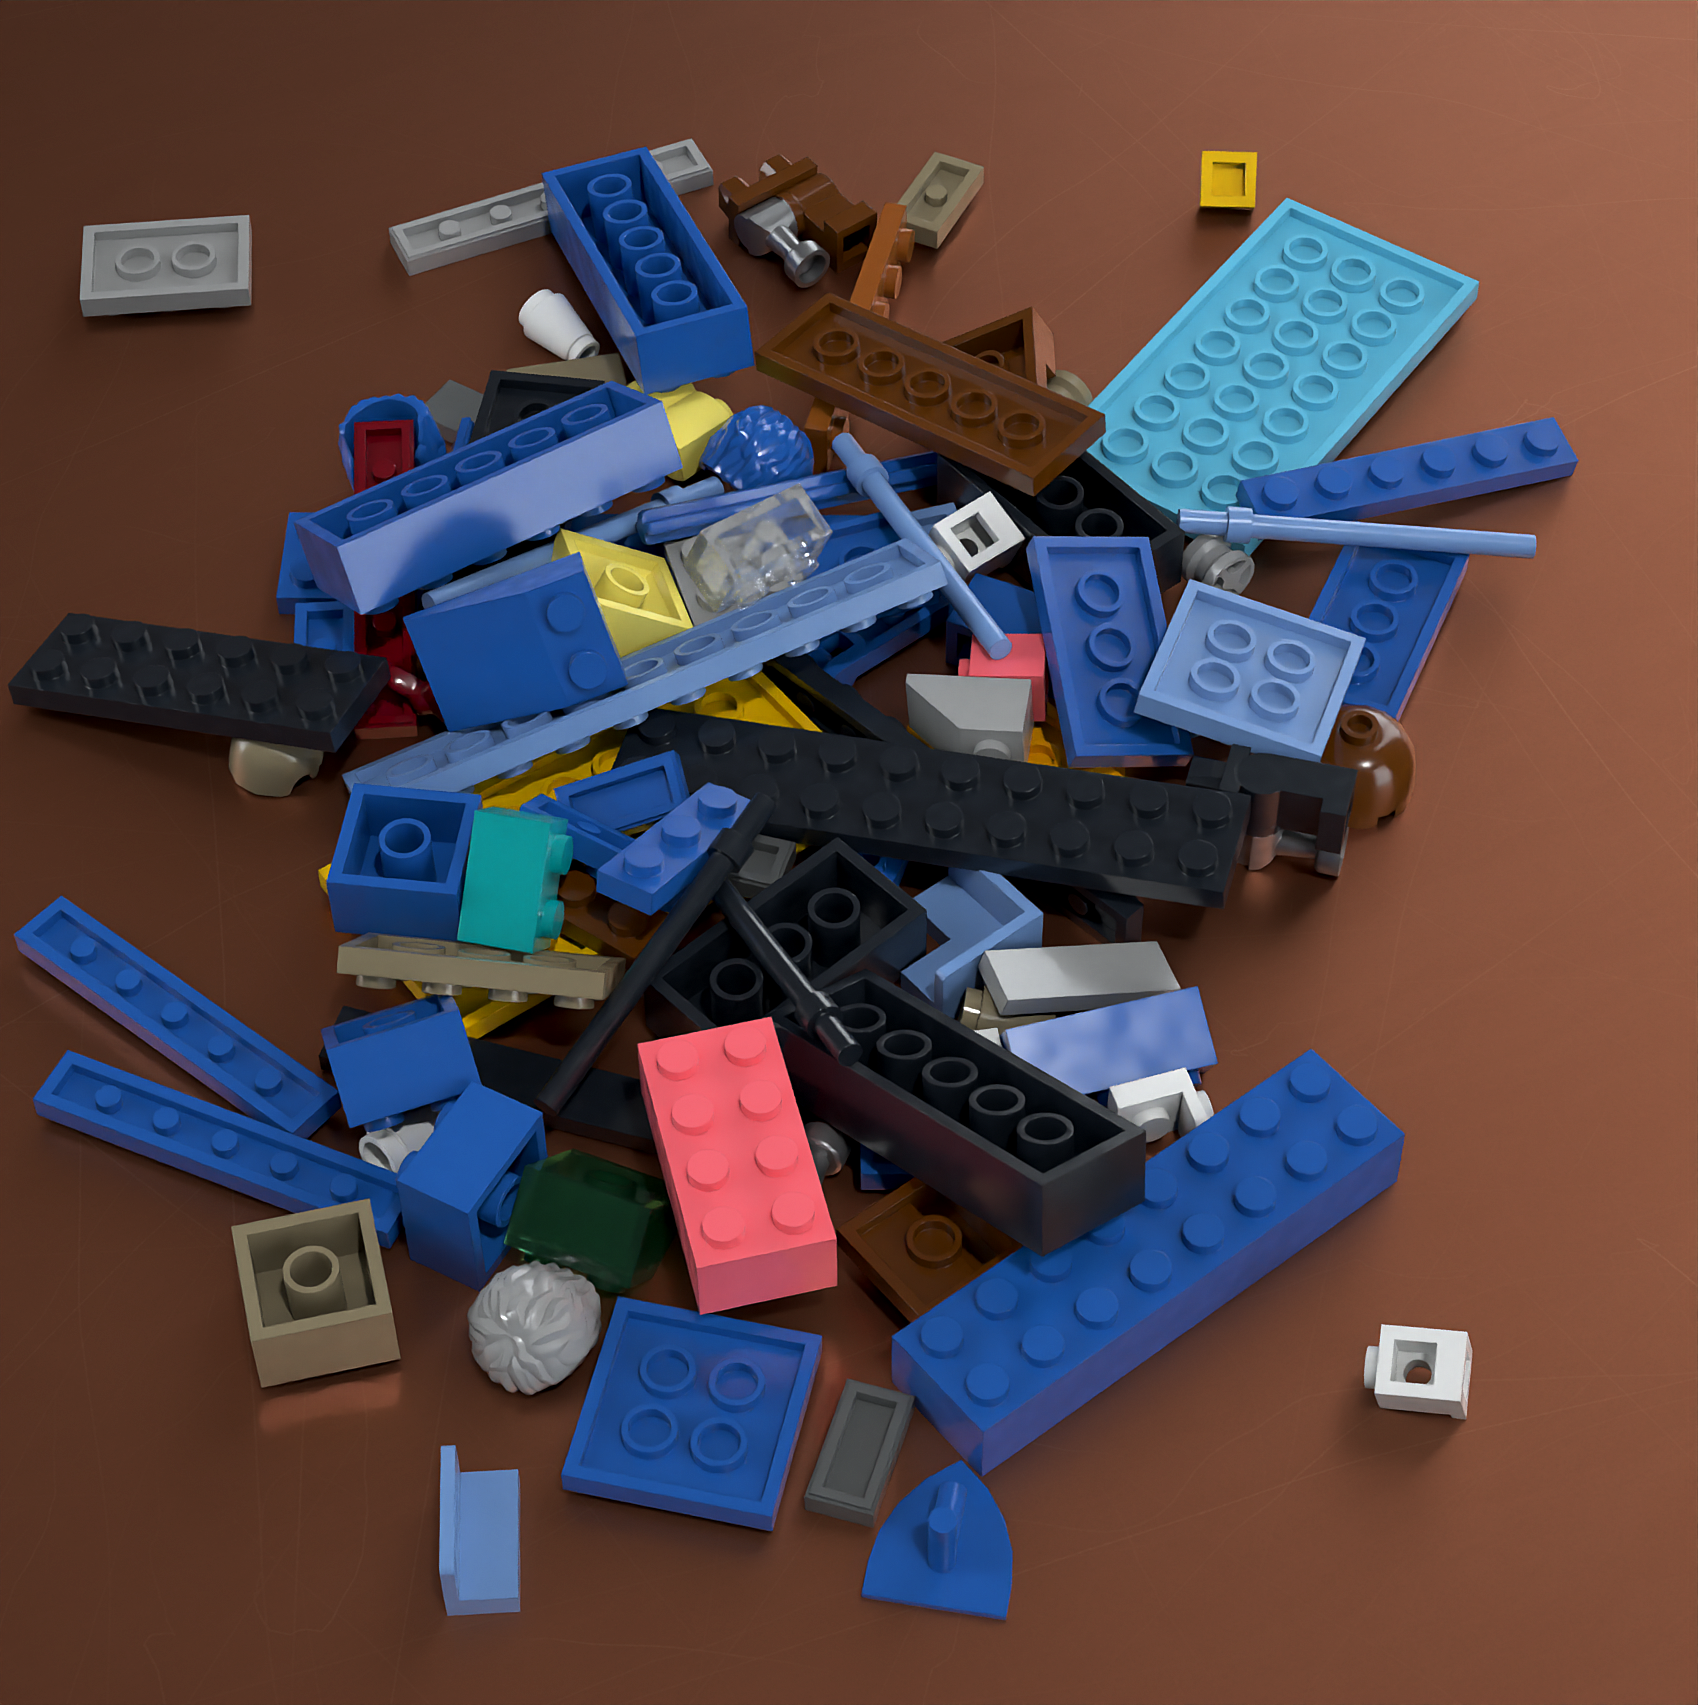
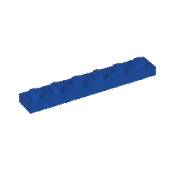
M1551 417L1240 480L1235 496L1240 506L1252 508L1253 514L1355 521L1571 476L1579 460L1555 418Z
M62 895L14 934L18 951L252 1119L307 1139L342 1107L337 1089Z
M70 1050L66 1051L33 1098L36 1113L39 1116L294 1213L370 1198L378 1243L380 1246L388 1249L391 1248L403 1229V1216L399 1192L396 1187L397 1173Z

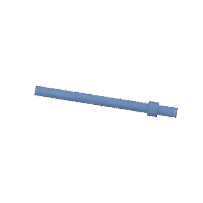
M841 433L836 436L832 442V449L847 467V478L857 492L862 496L870 497L901 539L907 538L941 561L948 584L940 587L939 590L990 657L995 660L1006 657L1012 649V643L888 483L889 475L886 469L874 455L866 454L850 433Z
M716 476L685 488L674 485L654 493L651 501L576 531V533L613 543L637 533L636 522L638 513L641 510L723 494L724 487ZM554 541L424 593L422 595L424 609L550 563Z
M1227 506L1225 512L1178 509L1176 525L1184 530L1185 533L1223 536V541L1229 543L1249 544L1251 538L1529 559H1533L1536 552V536L1531 534L1253 514L1252 508Z

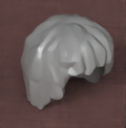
M533 1261L529 1265H513L503 1272L496 1273L489 1284L480 1291L467 1313L473 1356L481 1369L488 1372V1376L493 1382L501 1383L507 1391L512 1393L520 1390L525 1395H533L548 1386L558 1384L571 1375L584 1362L588 1352L598 1343L599 1333L602 1329L600 1321V1296L595 1292V1286L592 1282L587 1281L584 1276L574 1275L569 1268L560 1269L554 1262L543 1265L539 1261Z

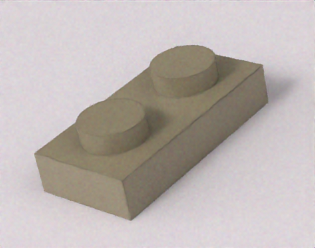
M933 153L897 203L907 205V229H914V242L938 249L984 184L983 166L942 153Z

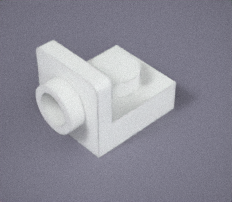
M1186 1067L1109 1087L1107 1108L1146 1130V1142L1157 1140L1168 1132L1178 1130L1180 1136L1183 1137L1214 1115L1208 1095L1204 1090L1196 1092Z

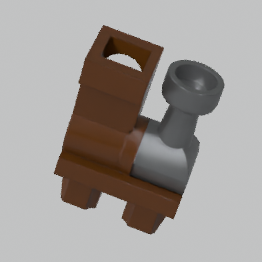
M778 154L763 163L759 169L758 182L748 185L742 178L734 176L720 184L718 188L719 207L729 218V238L738 246L744 245L748 249L749 254L754 256L764 255L770 251L775 252L785 260V274L801 288L810 287L817 283L825 275L828 267L838 274L865 260L877 226V212L864 201L855 205L839 192L834 182L823 173H817L818 165L809 157L792 164L782 155ZM843 239L852 241L854 247L843 252Z

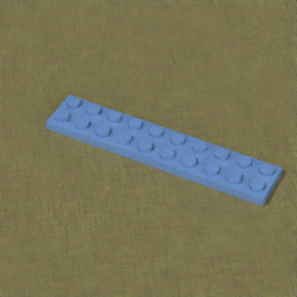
M907 538L901 539L621 657L628 685L566 708L454 732H448L447 730L347 772L342 777L350 795L354 783L471 794L475 790V784L496 775L499 779L518 776L533 766L532 760L553 751L557 754L577 751L590 743L591 735L612 726L615 730L636 726L648 718V711L671 702L672 705H683L695 701L706 693V686L728 678L729 681L749 678L763 669V662L785 654L787 657H795L806 654L820 645V638L841 630L843 633H852L865 629L876 622L877 614L896 606L899 609L919 606L933 597V590L948 584L941 561Z

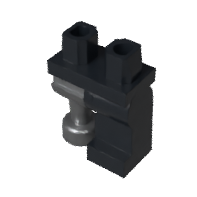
M1232 744L1227 762L1193 756L1186 786L1251 795V816L1237 863L1249 866L1248 870H1259L1268 865L1276 854L1315 859L1314 868L1317 872L1339 876L1347 844L1348 823L1353 807L1358 775L1357 769L1269 753L1250 755L1251 747Z

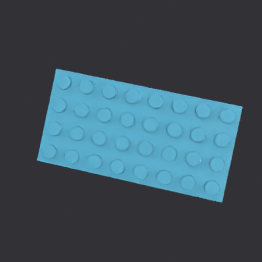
M1286 198L1088 405V407L1105 414L1106 433L1090 446L1087 451L1175 524L1178 509L1225 512L1227 506L1241 507L1235 496L1240 480L1333 462L1477 299L1479 281ZM1185 533L1186 536L1192 539H1195L1198 535H1200ZM1251 538L1249 544L1231 543V549L1241 550L1250 556L1263 540L1258 541L1257 538Z

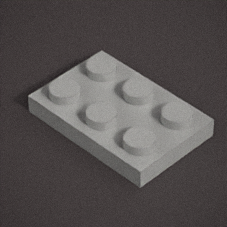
M249 215L83 226L80 304L83 317L251 305L252 228Z

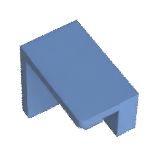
M948 867L947 877L913 898L927 909V933L940 946L901 971V988L949 1017L957 1018L966 987L982 990L983 985L986 984L978 968L984 951L1042 947L1043 912L1000 874Z

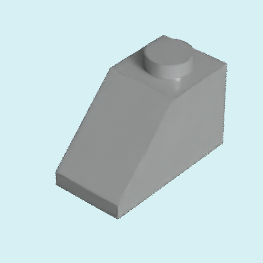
M907 674L905 683L909 727L934 749L1028 763L1034 727L1031 679Z

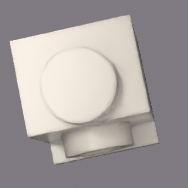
M991 492L984 494L937 522L928 534L967 586L975 573L987 575L998 567L1002 569L1010 564L1025 540L1023 534Z
M1381 1324L1379 1346H1368L1366 1351L1364 1368L1365 1388L1375 1389L1374 1394L1380 1408L1449 1414L1452 1418L1466 1420L1473 1353L1468 1332ZM1416 1367H1424L1432 1373L1431 1379L1427 1384L1406 1382V1376L1409 1371Z

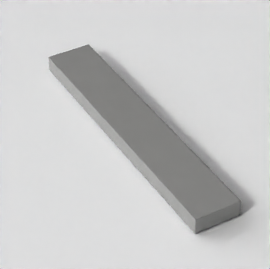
M692 138L650 150L651 155L677 196L713 185V170ZM543 182L389 228L390 243L409 276L552 233Z

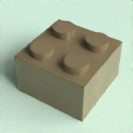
M370 1198L231 1226L250 1341L261 1388L401 1359Z

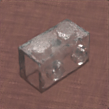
M798 483L701 530L683 563V567L715 614L737 604L739 609H745L761 600L770 591V587L784 580L789 585H793L811 575L818 568L817 558L833 531L801 484Z

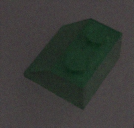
M573 1148L525 1165L504 1244L524 1251V1260L528 1263L539 1261L540 1264L546 1265L554 1262L560 1269L566 1266L586 1273V1280L592 1282L596 1288L609 1292L623 1293L626 1291V1288L630 1289L653 1278L678 1229L665 1180Z

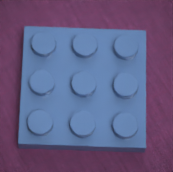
M1189 579L1140 690L1134 713L1202 735L1226 745L1232 746V744L1251 747V753L1254 754L1269 753L1320 763L1361 656L1366 638Z

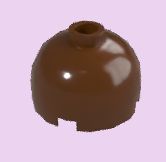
M1342 705L1320 763L1358 770L1348 827L1367 829L1377 826L1379 817L1387 816L1395 811V818L1407 807L1413 796L1416 780L1415 747L1401 723L1387 712L1368 705Z

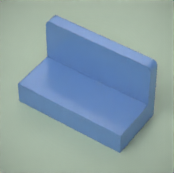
M456 1445L441 1446L439 1574L447 1616L520 1612V1479L518 1469L460 1472Z

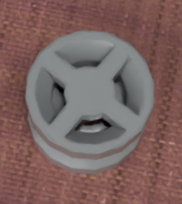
M1200 534L1183 552L1181 576L1187 582L1189 579L1239 595L1250 582L1255 564L1252 558L1245 552L1231 549V543L1224 542L1223 536Z

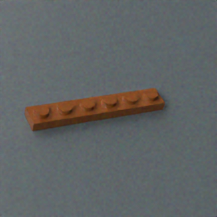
M885 202L849 301L888 319V299H897L901 287V262H910L914 248L915 231L914 229H907V205ZM816 397L808 415L804 433L810 439L814 453L813 471L826 473L830 468L835 453L832 449L833 440L841 433H849V417H847L849 412Z

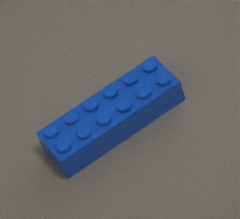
M647 147L541 173L551 232L644 394L671 392L684 384L710 377H726L737 370L755 366L747 305Z
M609 381L293 523L317 588L359 614L375 615L394 608L399 603V597L418 588L430 590L447 584L453 579V573L471 564L485 565L503 558L507 554L506 548L521 541H536L550 537L560 530L559 524L578 515L587 517L605 512L612 507V500L631 491L640 493L655 489L665 482L664 476L683 468L663 402L617 382Z

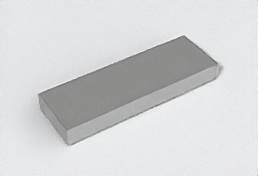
M1157 941L984 951L978 964L980 973L1000 1016L1094 1010L1181 990Z

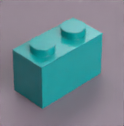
M494 806L475 810L458 928V941L527 953H535L550 948L551 939L556 940L559 937L564 920V903L557 900L560 874H567L573 856V838L566 835L568 819Z

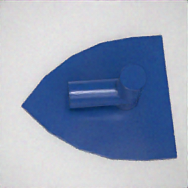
M962 1460L926 1478L896 1505L876 1537L867 1563L861 1593L862 1598L1006 1620L1012 1589L1013 1551L1005 1519L988 1488Z

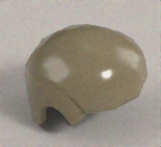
M231 737L228 769L235 782L257 795L284 797L291 794L293 786L301 777L309 775L313 779L317 776L325 751Z

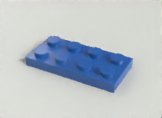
M1352 545L1343 546L1308 618L1366 638L1342 705H1368L1387 712L1399 722L1466 574L1470 554Z
M1033 536L1026 548L1068 768L1186 766L1194 755L1189 731L1134 713L1140 690L1168 629L1149 537Z

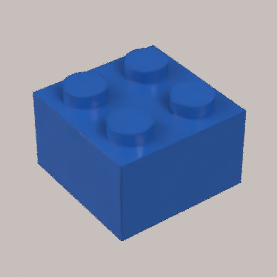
M354 783L326 881L335 932L362 935L371 932L458 941L457 936L475 810L483 809L481 795Z
M434 994L320 1029L350 1128L363 1124L366 1132L383 1130L405 1120L404 1111L426 1104L430 1105L431 1111H441L448 1102H456L471 1081L481 1084L462 1017L452 996Z
M474 1081L470 1082L456 1102L450 1101L442 1108L436 1119L433 1133L419 1151H412L405 1157L396 1176V1187L399 1192L403 1216L402 1223L405 1228L411 1260L476 1291H481L552 1192L542 1112Z

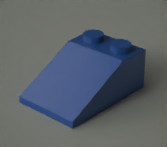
M580 552L403 617L448 732L570 707L628 685L622 660Z

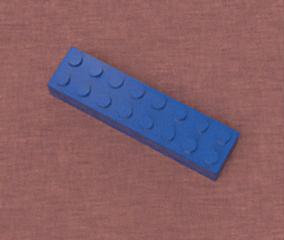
M1310 1049L1146 1161L1144 1202L1043 1257L1026 1246H1022L892 1336V1383L901 1393L915 1396V1407L968 1464L983 1477L1397 1182L1405 1133L1314 1050Z

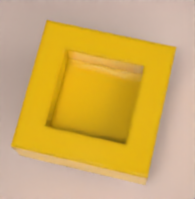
M1202 151L1199 208L1254 209L1257 152Z

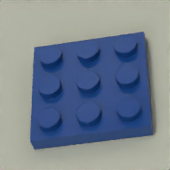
M618 1296L561 1473L563 1490L773 1531L823 1351L822 1335L708 1313L700 1315L698 1311Z

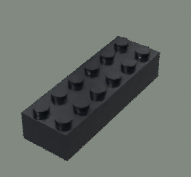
M867 968L818 990L826 992L840 1008L844 1016V1026L862 1047L861 1058L851 1066H841L821 1040H814L809 1037L796 1020V1008L792 1003L764 1016V1018H772L796 1103L1042 1257L1145 1201L1146 1130Z

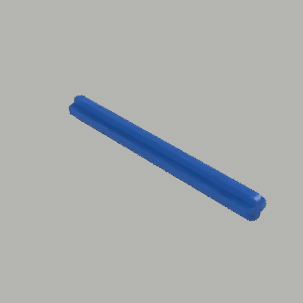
M928 451L879 461L888 472V483L896 493L937 485V452ZM847 468L644 509L638 513L636 530L640 535L642 543L653 545L870 499V497L862 496L857 492L846 475Z

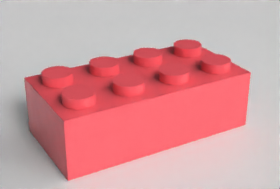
M767 1017L637 1044L641 1093L700 1315L838 1286L837 1238L772 1018Z

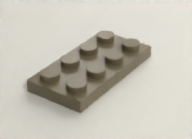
M368 932L339 946L337 973L357 975L356 985L367 988L392 989L396 988L397 981L411 980L421 981L422 992L435 995H461L462 988L480 987L488 988V999L496 1001L527 1002L528 994L554 995L555 1006L572 1009L594 1008V1001L605 1000L625 975L626 958L549 950L527 953L469 942Z

